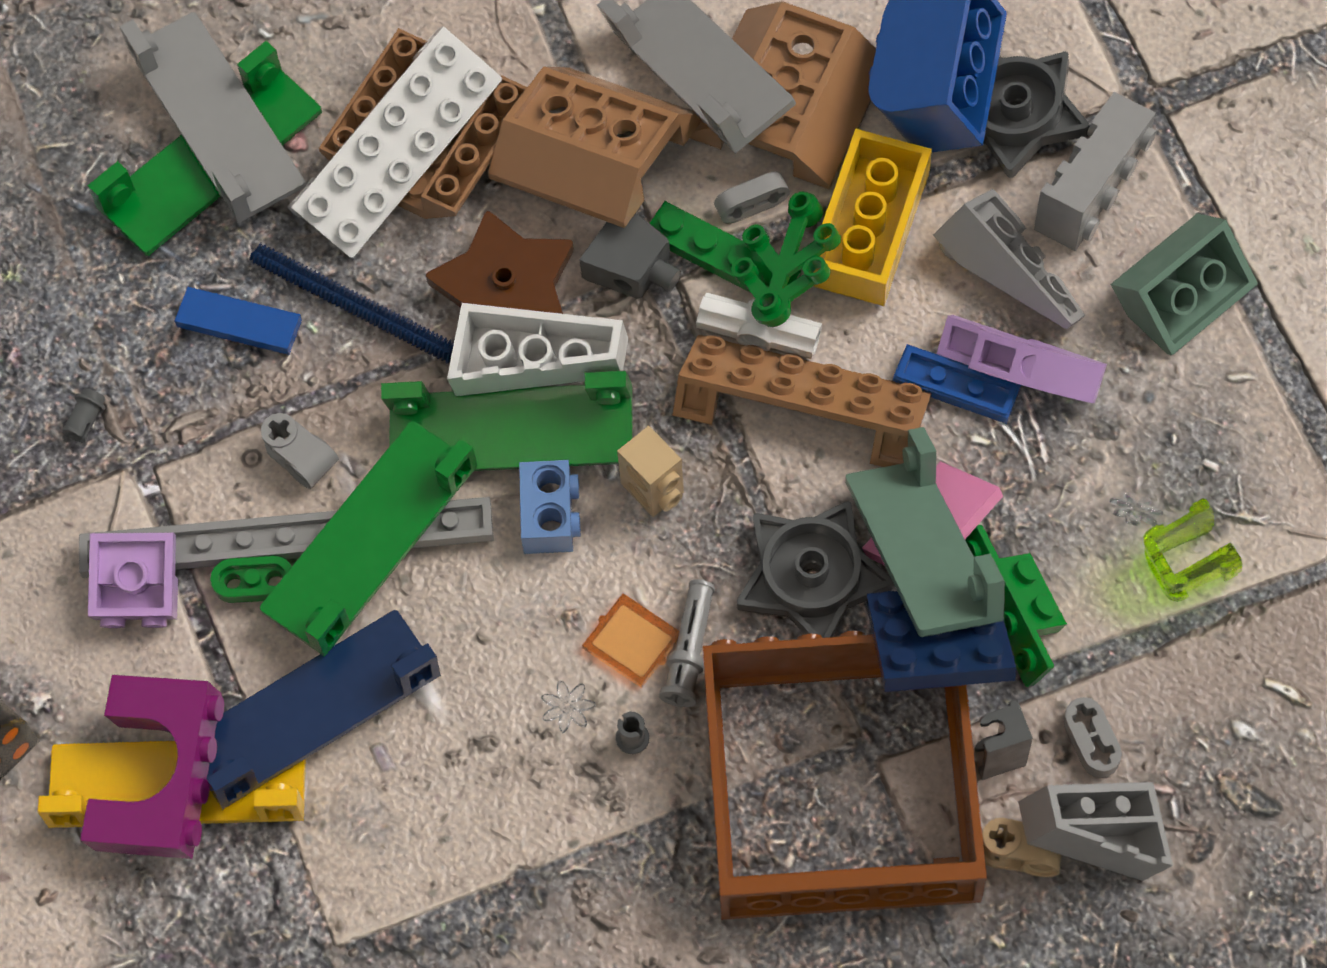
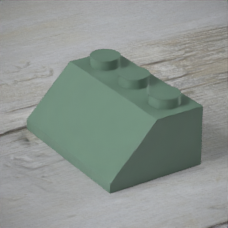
M1197 213L1111 283V286L1127 316L1165 353L1173 355L1253 289L1258 282L1226 219Z

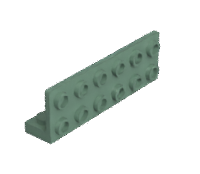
M924 427L908 430V447H904L902 450L904 463L846 474L845 483L919 636L936 635L1003 621L1005 580L991 554L974 557L936 485L937 451Z

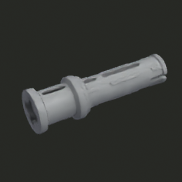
M700 579L689 582V590L676 650L672 651L667 657L666 664L669 667L666 686L662 687L659 693V698L662 701L678 707H692L696 705L697 695L694 693L698 674L702 673L704 669V662L700 653L715 587L714 584Z

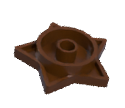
M487 211L480 222L469 250L427 272V284L460 308L462 303L563 314L555 286L574 251L573 241L570 239L523 238L492 212Z

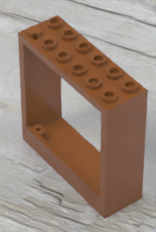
M847 631L840 634L839 637L822 638L819 634H804L797 637V640L779 641L777 637L767 636L757 638L752 643H737L734 640L722 639L714 641L711 645L703 646L721 920L982 902L987 874L967 685L944 687L962 861H960L959 857L933 858V862L930 864L734 877L720 688L881 677L873 634L865 635L861 631Z

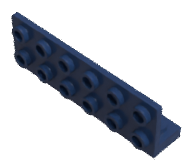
M392 610L333 646L325 657L321 654L224 712L222 719L217 721L214 736L217 742V753L215 760L209 764L206 778L210 791L222 810L441 676L436 654L428 643L422 646L397 610Z

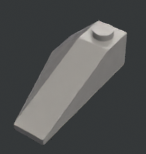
M994 189L965 203L933 234L939 241L941 251L948 258L955 260L960 266L1061 327L1068 329L1085 316L1062 280L1055 274L1047 273L1043 267L1045 255L1039 247H1031L1021 234L1026 229L1025 225Z

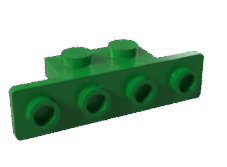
M977 525L965 541L974 557L991 554L1005 580L1003 619L1016 670L1026 687L1034 686L1054 668V664L1040 636L1058 633L1067 623L1031 553L999 558L984 527Z

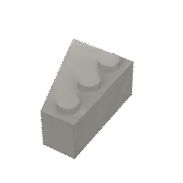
M1153 782L1047 785L1018 801L1027 844L1141 881L1173 866Z

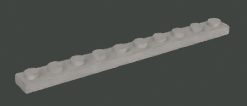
M490 497L450 500L412 548L494 541ZM337 511L95 533H174L176 535L175 570L216 566L221 561L231 558L279 556L286 560L298 559ZM90 533L79 534V572L82 578H89Z

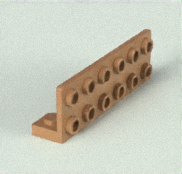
M698 335L678 375L673 416L712 425L716 416L719 392L876 430L869 464L886 467L904 463L902 450L904 447H908V430L921 427L931 393L922 391L918 385L913 383L900 384L882 379L875 374H861L845 370L834 364H820L803 360L799 356L792 354L782 355L764 351L756 345H741L725 341L718 336Z

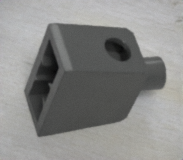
M636 213L625 228L606 222L579 259L581 277L583 279L636 299L642 298L652 283L669 292L672 291L680 279L681 270L667 263L670 257L669 240Z

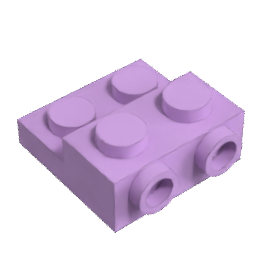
M90 533L88 617L93 620H100V627L124 628L125 620H142V627L164 628L167 627V620L177 619L176 535L174 533Z

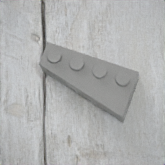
M1113 92L1091 122L1087 132L1090 138L1087 139L1083 136L1079 138L1074 145L1069 161L1063 160L1056 169V177L1052 185L1046 183L1040 191L1034 230L1074 251L1078 249L1083 239L1090 241L1100 223L1097 217L1102 209L1109 211L1118 196L1119 190L1116 187L1122 179L1128 181L1132 176L1138 160L1135 159L1141 149L1147 151L1151 146L1157 130L1153 129L1156 113Z

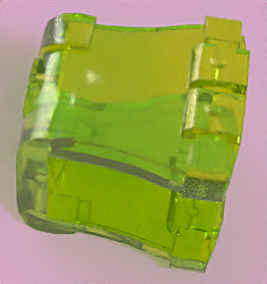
M1205 498L1192 503L1189 513L1165 527L1163 524H1158L1150 528L1143 536L1146 563L1162 592L1169 600L1175 602L1189 598L1187 592L1220 577L1226 582L1238 576V573L1242 571V559L1232 543L1219 548L1176 574L1173 573L1163 553L1201 537L1213 529L1214 511Z

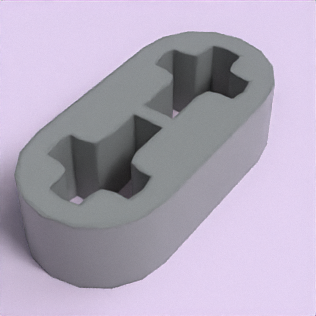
M770 172L727 189L717 196L714 205L724 223H734L782 203L789 196L790 190L781 173Z
M1086 697L1076 698L1066 708L1063 721L1065 730L1086 772L1098 778L1109 777L1119 767L1122 755L1121 747L1098 702ZM1082 710L1085 716L1092 714L1093 717L1090 722L1092 733H1088L1082 722H1074L1077 711ZM1093 742H1097L1102 753H1111L1107 765H1103L1101 760L1093 761L1091 759L1095 753Z

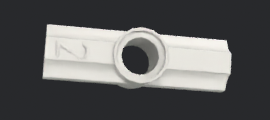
M707 292L703 296L696 320V328L736 338L737 342L741 345H756L764 351H769L770 348L810 359L815 355L822 323L790 315L782 325L767 327L758 323L752 315L751 307L755 299L744 303Z

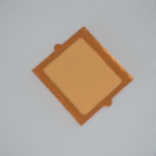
M622 593L605 616H599V624L583 643L582 648L642 688L659 665H665L666 655L678 641L679 630Z

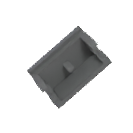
M1017 699L1010 701L1008 707L984 715L980 721L981 727L989 726L992 723H999L997 734L981 739L975 746L976 752L985 750L982 765L978 767L982 780L1027 765L1033 737Z

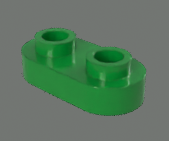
M279 556L226 559L214 567L210 578L211 585L217 597L224 602L264 601L276 587L269 585V580L273 577L283 578L292 566L286 559ZM233 579L241 581L236 588L227 587V584Z

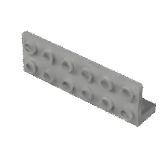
M601 0L597 4L614 34L734 153H737L796 105L793 96L692 0H646L634 11L625 2L621 6L614 0Z
M195 12L174 21L152 34L148 30L141 32L134 19L120 26L129 53L238 224L305 188V180Z

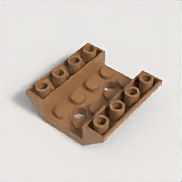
M783 1L746 9L732 39L791 94L796 101L794 107L748 144L793 160L794 177L830 189L848 151L855 128H859L871 103L869 96V71L873 66L876 47L853 26ZM799 43H806L812 46L813 51L806 55H800L795 53L792 48ZM701 121L690 137L693 140L720 150L724 144L703 121Z
M400 28L397 29L320 145L319 151L329 161L411 65L414 61L412 58L427 42L426 40ZM500 75L502 77L501 82L397 206L424 219L456 216L492 160L503 118L527 87Z
M543 66L503 118L488 175L492 180L625 228L645 201L641 182L644 174L668 141L684 146L702 120L692 110L575 69ZM561 107L567 108L560 113L549 112L550 110H557ZM628 131L635 132L632 136L625 138L617 136Z

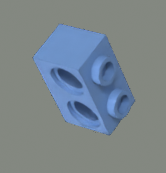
M569 460L519 462L521 541L524 554L573 552V537H581L580 513L572 512V499H579L578 474L571 475ZM549 483H554L560 486L556 491L551 493H546L540 490L544 485ZM548 521H557L561 524L553 531H546L541 528Z

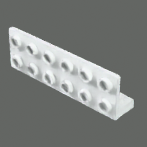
M444 26L438 28L412 58L414 61L321 172L316 177L310 179L305 188L299 192L287 207L298 218L305 219L348 257H354L502 80V77Z

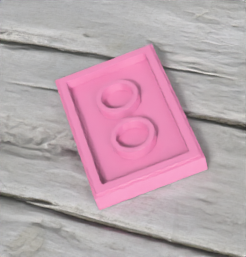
M940 461L936 466V485L964 539H966L1002 499L1003 494L998 486ZM871 537L862 549L867 557L885 566Z

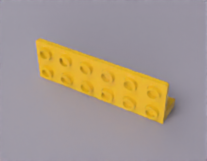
M145 741L54 744L51 753L49 796H39L38 814L48 828L83 827L88 799L136 802L156 795L168 784L176 769L178 759L176 742ZM306 759L223 810L212 792L209 791L207 802L202 804L199 821L201 824L304 821Z

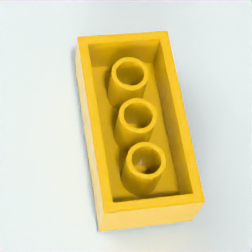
M855 128L822 224L830 223L835 226L841 236V242L835 249L826 251L819 256L825 260L831 272L825 282L815 284L813 287L885 306L930 173L932 149Z

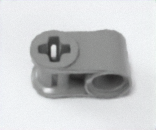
M272 414L264 420L261 426V435L268 455L308 489H312L339 460L337 454L326 442L318 436L311 434L287 414Z

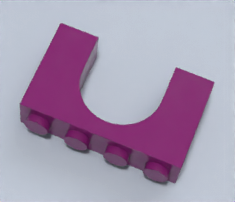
M126 675L111 676L104 716L119 728L159 730L171 733L177 745V765L168 784L160 792L148 799L136 802L88 799L80 838L81 842L98 852L193 859L194 848L199 845L202 837V824L199 821L202 804H205L209 797L210 786L206 779L209 764L215 760L217 753V742L214 737L217 721L222 719L224 713L222 693L209 681Z

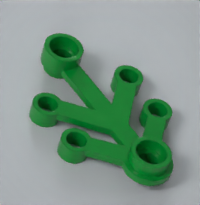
M805 191L795 193L788 202V214L791 217V221L779 255L769 243L770 237L761 225H751L743 232L742 239L748 249L756 252L773 274L769 287L767 288L759 279V270L751 258L742 257L736 260L731 268V272L738 283L746 285L755 298L751 307L753 317L758 323L767 327H777L786 322L791 314V302L815 284H821L829 278L830 268L825 260L819 256L826 251L835 249L841 242V236L835 226L825 223L814 231V241L798 252L805 229L817 224L823 216V208L816 196ZM803 268L804 275L788 284L789 278Z

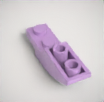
M955 315L947 316L936 353L967 364L970 369L1003 380L1089 403H1095L1107 366L1105 363L1034 339L1026 340Z

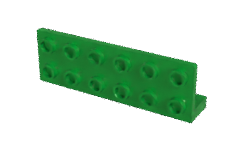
M263 42L237 63L244 88L282 146L322 113L321 106L282 71L277 50L269 42ZM182 135L131 176L128 170L117 161L87 185L96 208L146 256L151 255L221 197Z
M626 371L585 373V385L532 387L465 396H455L453 391L430 393L422 381L381 383V399L390 410L389 447L408 423L414 421L452 447L459 438L473 446L477 467L474 471L519 469V462L569 460L570 466L619 464L617 450L633 438L632 383Z
M410 421L260 605L261 613L325 657L476 469L477 462L473 446L459 438L452 447L416 422Z

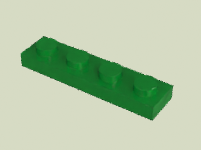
M667 201L663 202L649 223L669 240V247L672 253L748 292L750 291L746 285L739 284L733 276L731 268L736 260L742 257L751 258L759 270V279L767 288L769 287L773 275L759 255L756 252L750 251L741 239ZM801 270L789 278L788 284L801 277Z

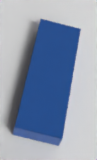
M187 287L174 321L178 328L290 355L302 318L297 313Z
M908 344L893 376L894 382L918 385L922 391L931 393V398L1005 424L1009 420L1021 389L1020 384L968 368L969 365Z

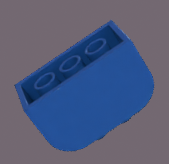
M890 0L883 13L880 32L876 37V52L873 66L869 71V96L873 104L909 143L930 148L932 152L983 146L1007 11L998 0Z

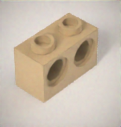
M648 425L617 450L621 485L654 517L662 510L665 512L671 510L682 499L684 493L682 459Z

